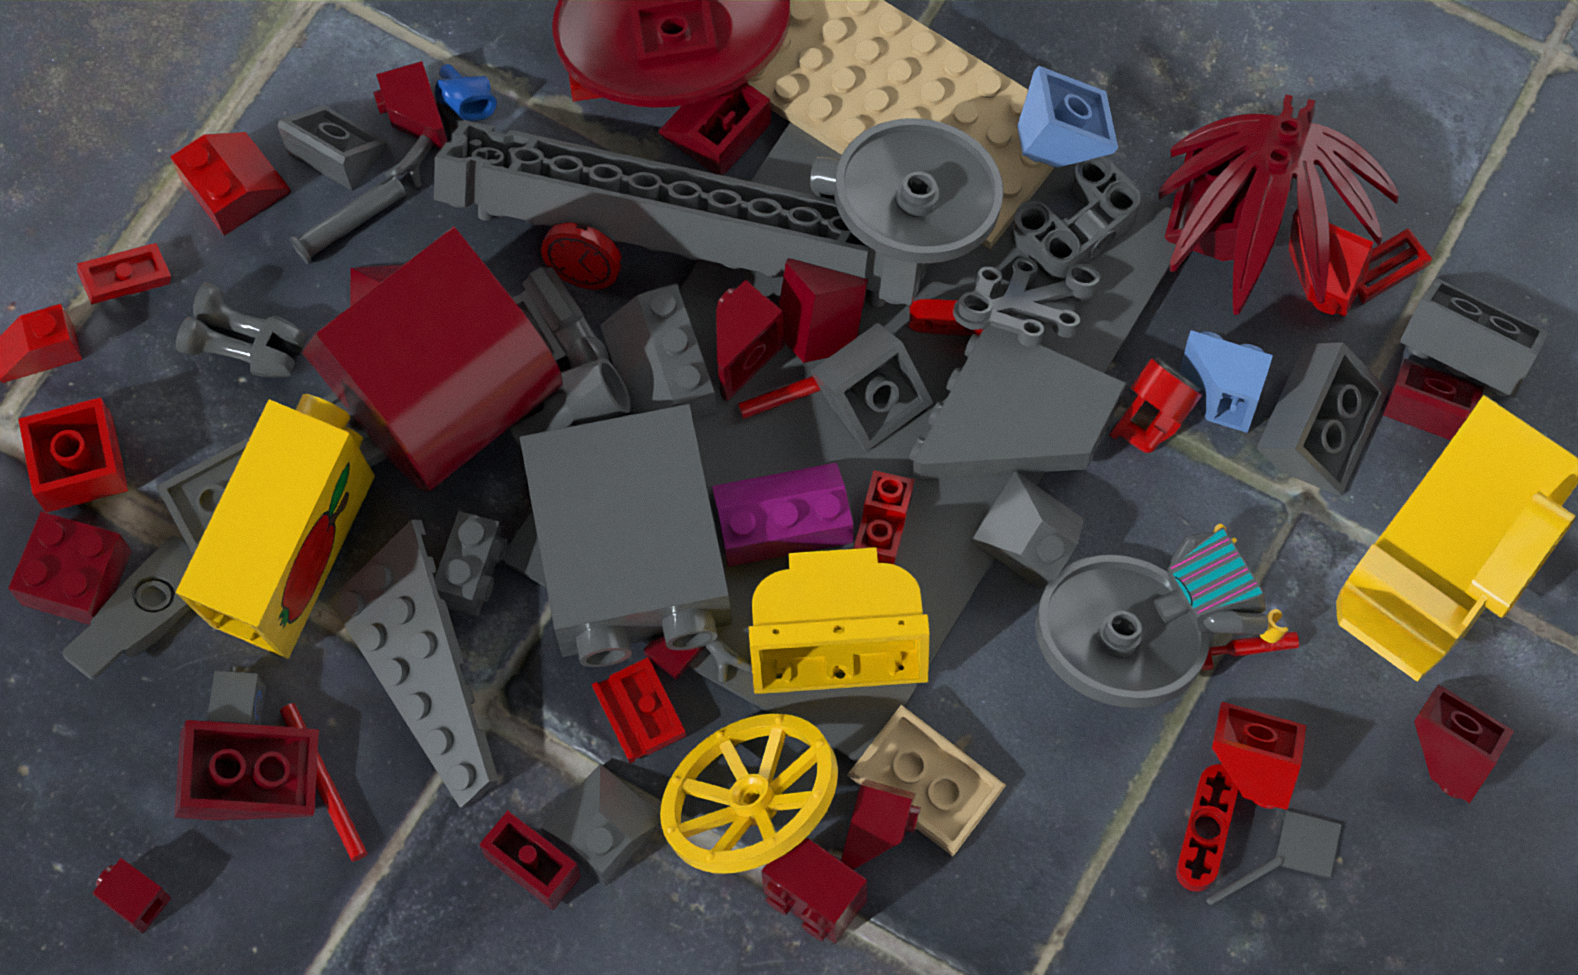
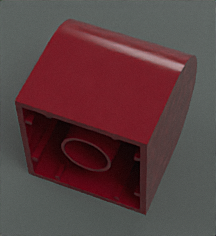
M455 226L317 331L302 352L381 451L413 484L424 492H430L563 385L559 367L537 330Z

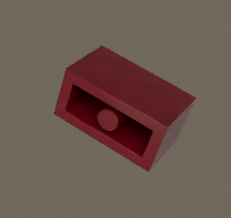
M508 810L479 844L488 861L553 911L581 878L576 862Z

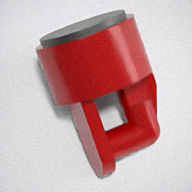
M1157 357L1156 360L1151 358L1130 387L1137 395L1108 435L1114 440L1120 435L1142 452L1152 453L1161 442L1177 432L1203 396L1200 393L1202 389ZM1145 400L1160 410L1146 431L1131 421Z

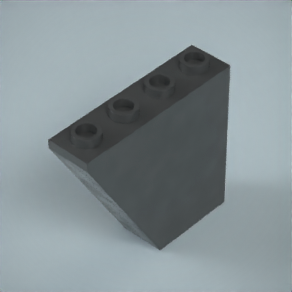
M988 326L983 329L981 334L974 332L965 350V355L968 356L964 367L962 369L956 367L952 372L946 387L950 393L945 403L939 401L936 403L928 420V424L932 427L926 438L918 437L909 457L910 460L914 461L913 477L919 480L1008 475L1014 471L1023 474L1087 469L1122 401L1126 383L1042 345L1036 347L1024 346L1017 340V334Z

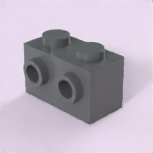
M458 511L434 579L439 598L445 599L447 608L479 616L483 602L489 600L494 584V577L492 576L497 562H502L507 548V538H504L499 521Z

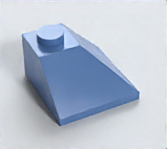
M1038 66L1033 73L1017 126L1022 155L1032 161L1042 162L1058 168L1113 154L1118 149L1106 91Z

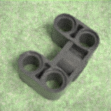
M1105 156L1077 163L1073 191L1077 199L1085 207L1071 219L1067 220L1064 218L1061 221L1046 205L1037 201H1027L1016 210L1012 233L1013 241L1029 259L1037 264L1041 272L1050 279L1065 280L1069 267L1075 264H1086L1092 258L1099 256L1113 241L1136 223L1141 200L1140 191ZM1093 175L1097 176L1101 180L1092 182L1088 181L1084 177ZM1123 203L1129 208L1121 210L1115 208L1112 204ZM1033 223L1037 224L1040 229L1029 230L1023 225ZM1062 251L1068 254V257L1060 259L1054 257L1051 253Z

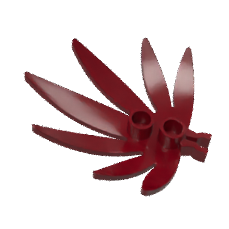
M1285 94L1283 111L1279 116L1270 114H1242L1223 118L1190 133L1177 142L1170 150V158L1209 146L1189 159L1165 181L1158 191L1159 200L1205 172L1245 151L1214 180L1197 203L1174 249L1170 260V272H1174L1227 209L1252 172L1256 171L1245 198L1236 237L1232 285L1234 315L1241 313L1268 259L1283 219L1294 179L1297 180V206L1304 252L1316 299L1320 304H1323L1325 301L1327 287L1329 223L1325 196L1315 165L1320 166L1340 197L1378 245H1381L1382 231L1365 190L1352 171L1396 204L1398 203L1399 192L1380 164L1364 148L1336 130L1311 123L1315 114L1316 100L1308 99L1307 105L1299 110L1297 118H1293V96Z

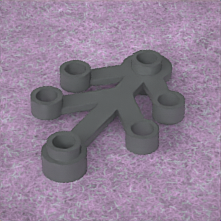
M1018 258L1013 263L1011 281L1004 297L991 299L990 295L1000 290L1002 273L993 267H983L978 271L975 290L966 292L954 305L953 316L959 324L971 330L993 326L1016 333L1019 343L1027 347H1036L1042 342L1044 326L1037 320L1053 324V331L1061 337H1073L1077 334L1080 323L1078 314L1071 310H1058L1041 304L1070 297L1078 302L1088 301L1097 292L1100 274L1089 265L1075 264L1069 267L1065 281L1025 291L1027 285L1035 281L1038 266L1031 259ZM1014 312L1033 319L1021 320L1004 313Z

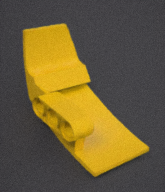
M1483 395L1424 479L1375 544L1371 545L1340 589L1336 601L1339 626L1418 682L1464 638L1486 608L1502 619L1506 616L1571 527L1576 516L1562 506L1578 485V457Z

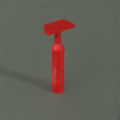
M1286 632L1275 643H1269L1260 636L1231 640L1227 645L1209 647L1202 671L1213 670L1212 656L1229 654L1233 657L1297 649L1299 648L1297 632Z

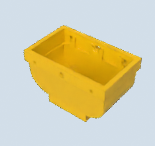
M876 547L789 553V569L769 575L757 586L752 598L753 626H749L754 694L928 682L929 623L928 614L923 615L919 585L915 578L905 569L893 564L878 563ZM841 672L845 674V677L839 679L835 675Z

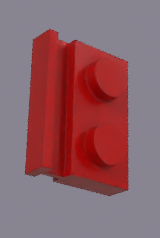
M648 657L610 675V678L600 683L595 682L591 684L630 764L645 754L650 755L687 737Z

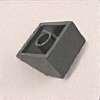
M876 323L811 370L825 399L865 451L874 447L933 404L902 341L879 323Z

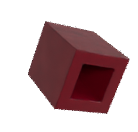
M122 858L115 865H109L102 871L96 881V889L92 892L102 904L141 933L147 930L171 900V897L159 885Z

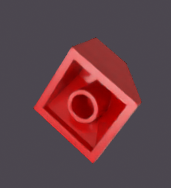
M1296 208L1292 218L1289 253L1307 300L1312 302L1318 310L1326 314L1333 315L1337 313L1346 317L1362 283L1367 278L1374 242L1329 223L1328 278L1325 301L1323 304H1320L1316 299L1300 231L1298 209Z
M1221 701L1212 749L1243 798L1252 800L1263 808L1273 809L1277 807L1288 810L1302 764L1307 725Z

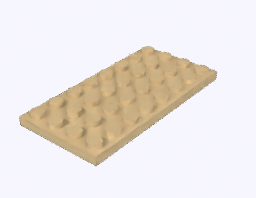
M790 0V26L782 47L770 63L756 76L747 81V83L770 99L773 112L841 155L847 146L862 132L880 123L897 119L918 118L934 120L953 126L974 138L988 151L995 161L1003 183V201L997 223L993 231L982 243V245L991 250L1014 220L1017 208L1030 200L1055 168L1042 162L1032 161L1022 155L1017 126L1028 89L884 0Z

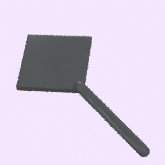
M1286 810L1276 858L1209 896L1207 903L1209 905L1216 904L1279 866L1330 879L1342 824Z

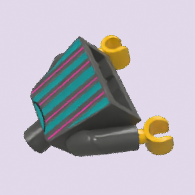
M1217 524L1213 531L1188 535L1183 539L1171 559V565L1167 569L1169 583L1173 591L1154 600L1156 610L1165 624L1187 613L1198 632L1210 630L1213 633L1260 635L1262 639L1269 643L1277 642L1288 631L1287 627L1282 628L1275 624L1283 616L1279 609L1271 610L1267 616L1262 613L1266 611L1265 594L1235 546L1237 539L1229 537L1223 524Z

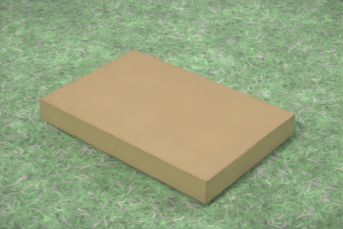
M902 705L847 775L859 785L866 779L917 793L914 805L921 807L916 829L952 857L1006 786V784Z

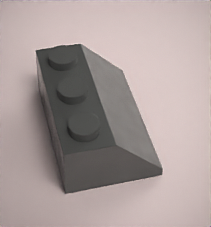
M1435 278L1421 298L1399 342L1408 345L1407 349L1418 357L1424 359L1432 357L1446 364L1445 368L1454 375L1463 378L1471 376L1483 382L1484 388L1495 395L1503 397L1509 395L1515 398L1549 332Z
M677 283L635 296L600 325L613 366L627 388L631 402L630 415L690 404L693 420L717 413L715 392Z
M1343 342L1304 343L1257 445V449L1280 472L1334 495H1342L1389 390Z

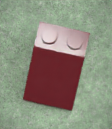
M186 720L180 732L174 818L224 821L313 817L315 813L319 729Z

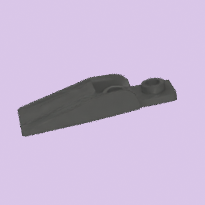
M177 536L169 537L112 595L90 621V626L64 648V659L89 679H96L123 653L127 657H134L161 639L191 609L175 593L193 557L188 545Z

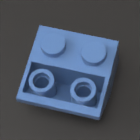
M1191 330L1179 372L1202 389L1200 393L1203 396L1198 401V405L1207 421L1248 433L1273 355L1264 353L1261 348L1251 344L1238 345L1225 341L1222 337L1212 332L1204 331L1198 333Z

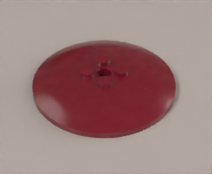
M558 0L553 15L552 34L556 52L562 65L579 84L589 91L608 100L632 106L652 108L676 107L706 101L730 92L763 70L776 56L785 41L790 26L791 6L790 0ZM673 29H680V30H682L681 32H679V33H677V34H667V33H666V32H668V31H670V30H673Z

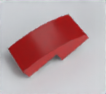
M873 470L864 502L863 516L853 549L876 547L878 563L895 565L915 479Z

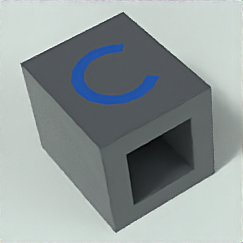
M241 666L230 667L229 671L215 670L207 721L260 725L266 686L258 673H255L250 668Z

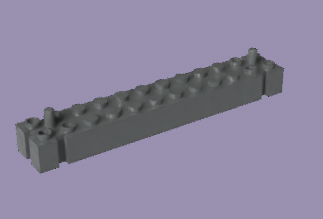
M463 120L452 134V143L446 142L435 156L434 200L449 203L456 208H466L472 205V203L478 204V218L488 221L493 219L494 216H509L526 220L533 225L545 224L555 226L556 224L573 222L578 223L576 228L585 231L588 226L599 230L610 238L612 242H626L644 246L651 251L663 250L681 254L691 260L703 259L717 262L732 269H749L762 272L766 276L774 278L784 276L786 260L791 258L869 279L867 290H870L869 304L873 307H882L885 301L891 304L912 305L919 289L920 280H923L930 264L897 260L871 249L848 229L838 212L835 200L513 130H509L507 134L494 132V126Z

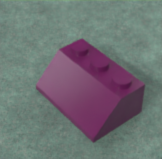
M837 462L712 486L728 567L788 556L789 553L809 552L853 543V521L845 484Z

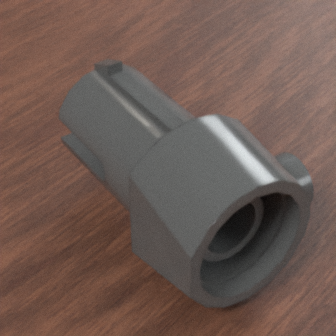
M601 358L562 372L563 385L522 417L518 424L510 427L520 448V436L626 416L631 409L630 397L615 367L608 360Z

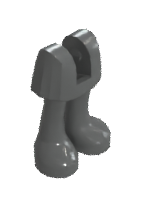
M204 282L195 296L193 305L194 318L188 316L179 328L176 338V350L191 356L206 352L236 358L250 363L252 375L287 378L292 374L296 364L295 361L287 354L270 348L269 345L271 343L289 351L301 352L308 340V335L282 317L271 316L267 319L246 315L228 307L224 302L220 287L210 282ZM208 326L244 334L255 338L253 344L215 332Z

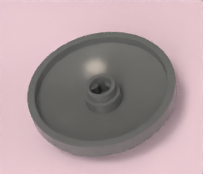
M906 118L875 125L862 132L847 146L837 166L834 196L838 212L848 229L871 249L901 261L938 263L969 253L982 244L990 235L1000 214L1003 201V183L995 161L988 151L974 138L945 123L928 119Z
M1121 555L1092 556L1075 561L1064 567L1057 579L1054 581L1050 580L1039 602L1035 619V630L1039 647L1050 667L1063 681L1078 692L1096 701L1127 708H1143L1163 704L1185 692L1198 677L1207 658L1210 635L1209 630L1198 632L1187 613L1165 624L1156 610L1154 600L1173 591L1169 583L1168 572L1149 562Z

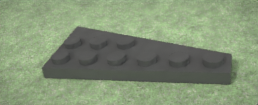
M411 520L329 602L459 807H470L499 780L485 732L479 729L471 706V704L475 703L471 687H466L460 665L464 664L446 601L439 598L433 577L437 570L433 557H427L422 536L426 535L422 520Z

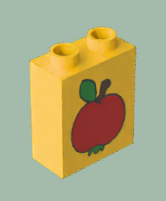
M302 394L295 410L270 399L268 400L175 592L211 627L286 659H289L375 477L359 449L364 438L354 430L346 427L351 416L342 408L310 394Z

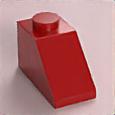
M61 304L20 315L0 335L1 383L82 360L74 325Z

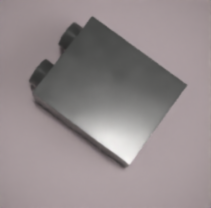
M690 404L520 436L553 626L562 657L578 654L580 664L583 666H609L629 658L632 654L630 647L632 643L658 639L664 636L667 648L672 650H690L715 641L718 637L716 627L732 624L729 594Z

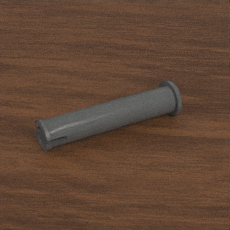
M390 175L387 179L298 238L293 235L290 237V241L298 255L308 265L312 262L311 257L400 198H404L407 196V193L398 178Z

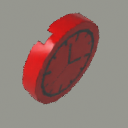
M573 222L556 224L552 227L543 240L541 254L546 265L553 267L558 277L579 288L591 290L608 288L616 281L621 271L622 265L620 266V261L622 257L619 249L610 238L589 226L586 231L576 228L578 223Z

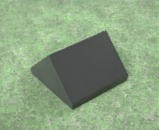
M325 105L282 118L277 126L289 155L351 191L356 188L386 149L388 143L386 140Z

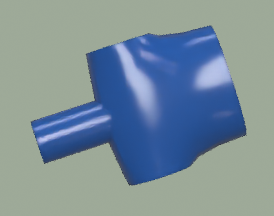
M450 64L441 67L439 75L442 79L438 80L435 85V93L439 103L467 121L483 120L494 113L497 101L491 94L490 82L486 76L462 77Z

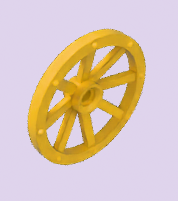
M763 714L729 724L698 744L674 771L667 784L661 803L660 819L663 833L671 847L683 861L702 871L722 874L737 873L770 863L801 843L819 824L828 810L835 794L838 779V766L835 754L824 735L816 726L793 715ZM769 736L759 773L749 774L735 746L747 740ZM786 736L799 739L810 746L806 752L773 780ZM723 753L737 781L731 789H726L695 779L707 765ZM817 762V775L812 791L782 794ZM687 794L730 806L681 823L682 806ZM801 808L787 825L776 832L771 819H773L777 811ZM733 822L711 850L700 848L686 839ZM751 825L758 826L763 841L742 849L732 850Z

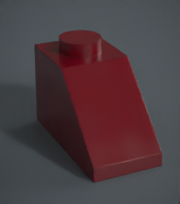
M423 61L376 74L380 90L373 91L380 115L388 113L393 128L417 139L421 135L427 136L433 141V146L442 149L447 142V138Z
M865 779L860 785L841 862L853 870L901 843L907 831L914 833L921 807L914 805L917 793Z

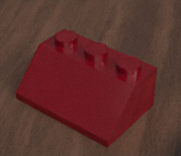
M1209 146L1187 152L1184 163ZM1245 151L1177 189L1165 233V238L1168 242L1177 244L1185 224L1206 190ZM1256 171L1252 172L1227 209L1192 251L1220 261L1234 260L1240 216Z

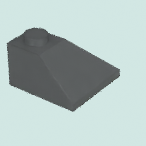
M1014 471L970 541L1040 589L1047 585L1050 580L1054 581L1059 576L1078 545L1084 519L1020 473Z
M600 763L541 826V830L602 884L607 886L661 827V819L654 809Z

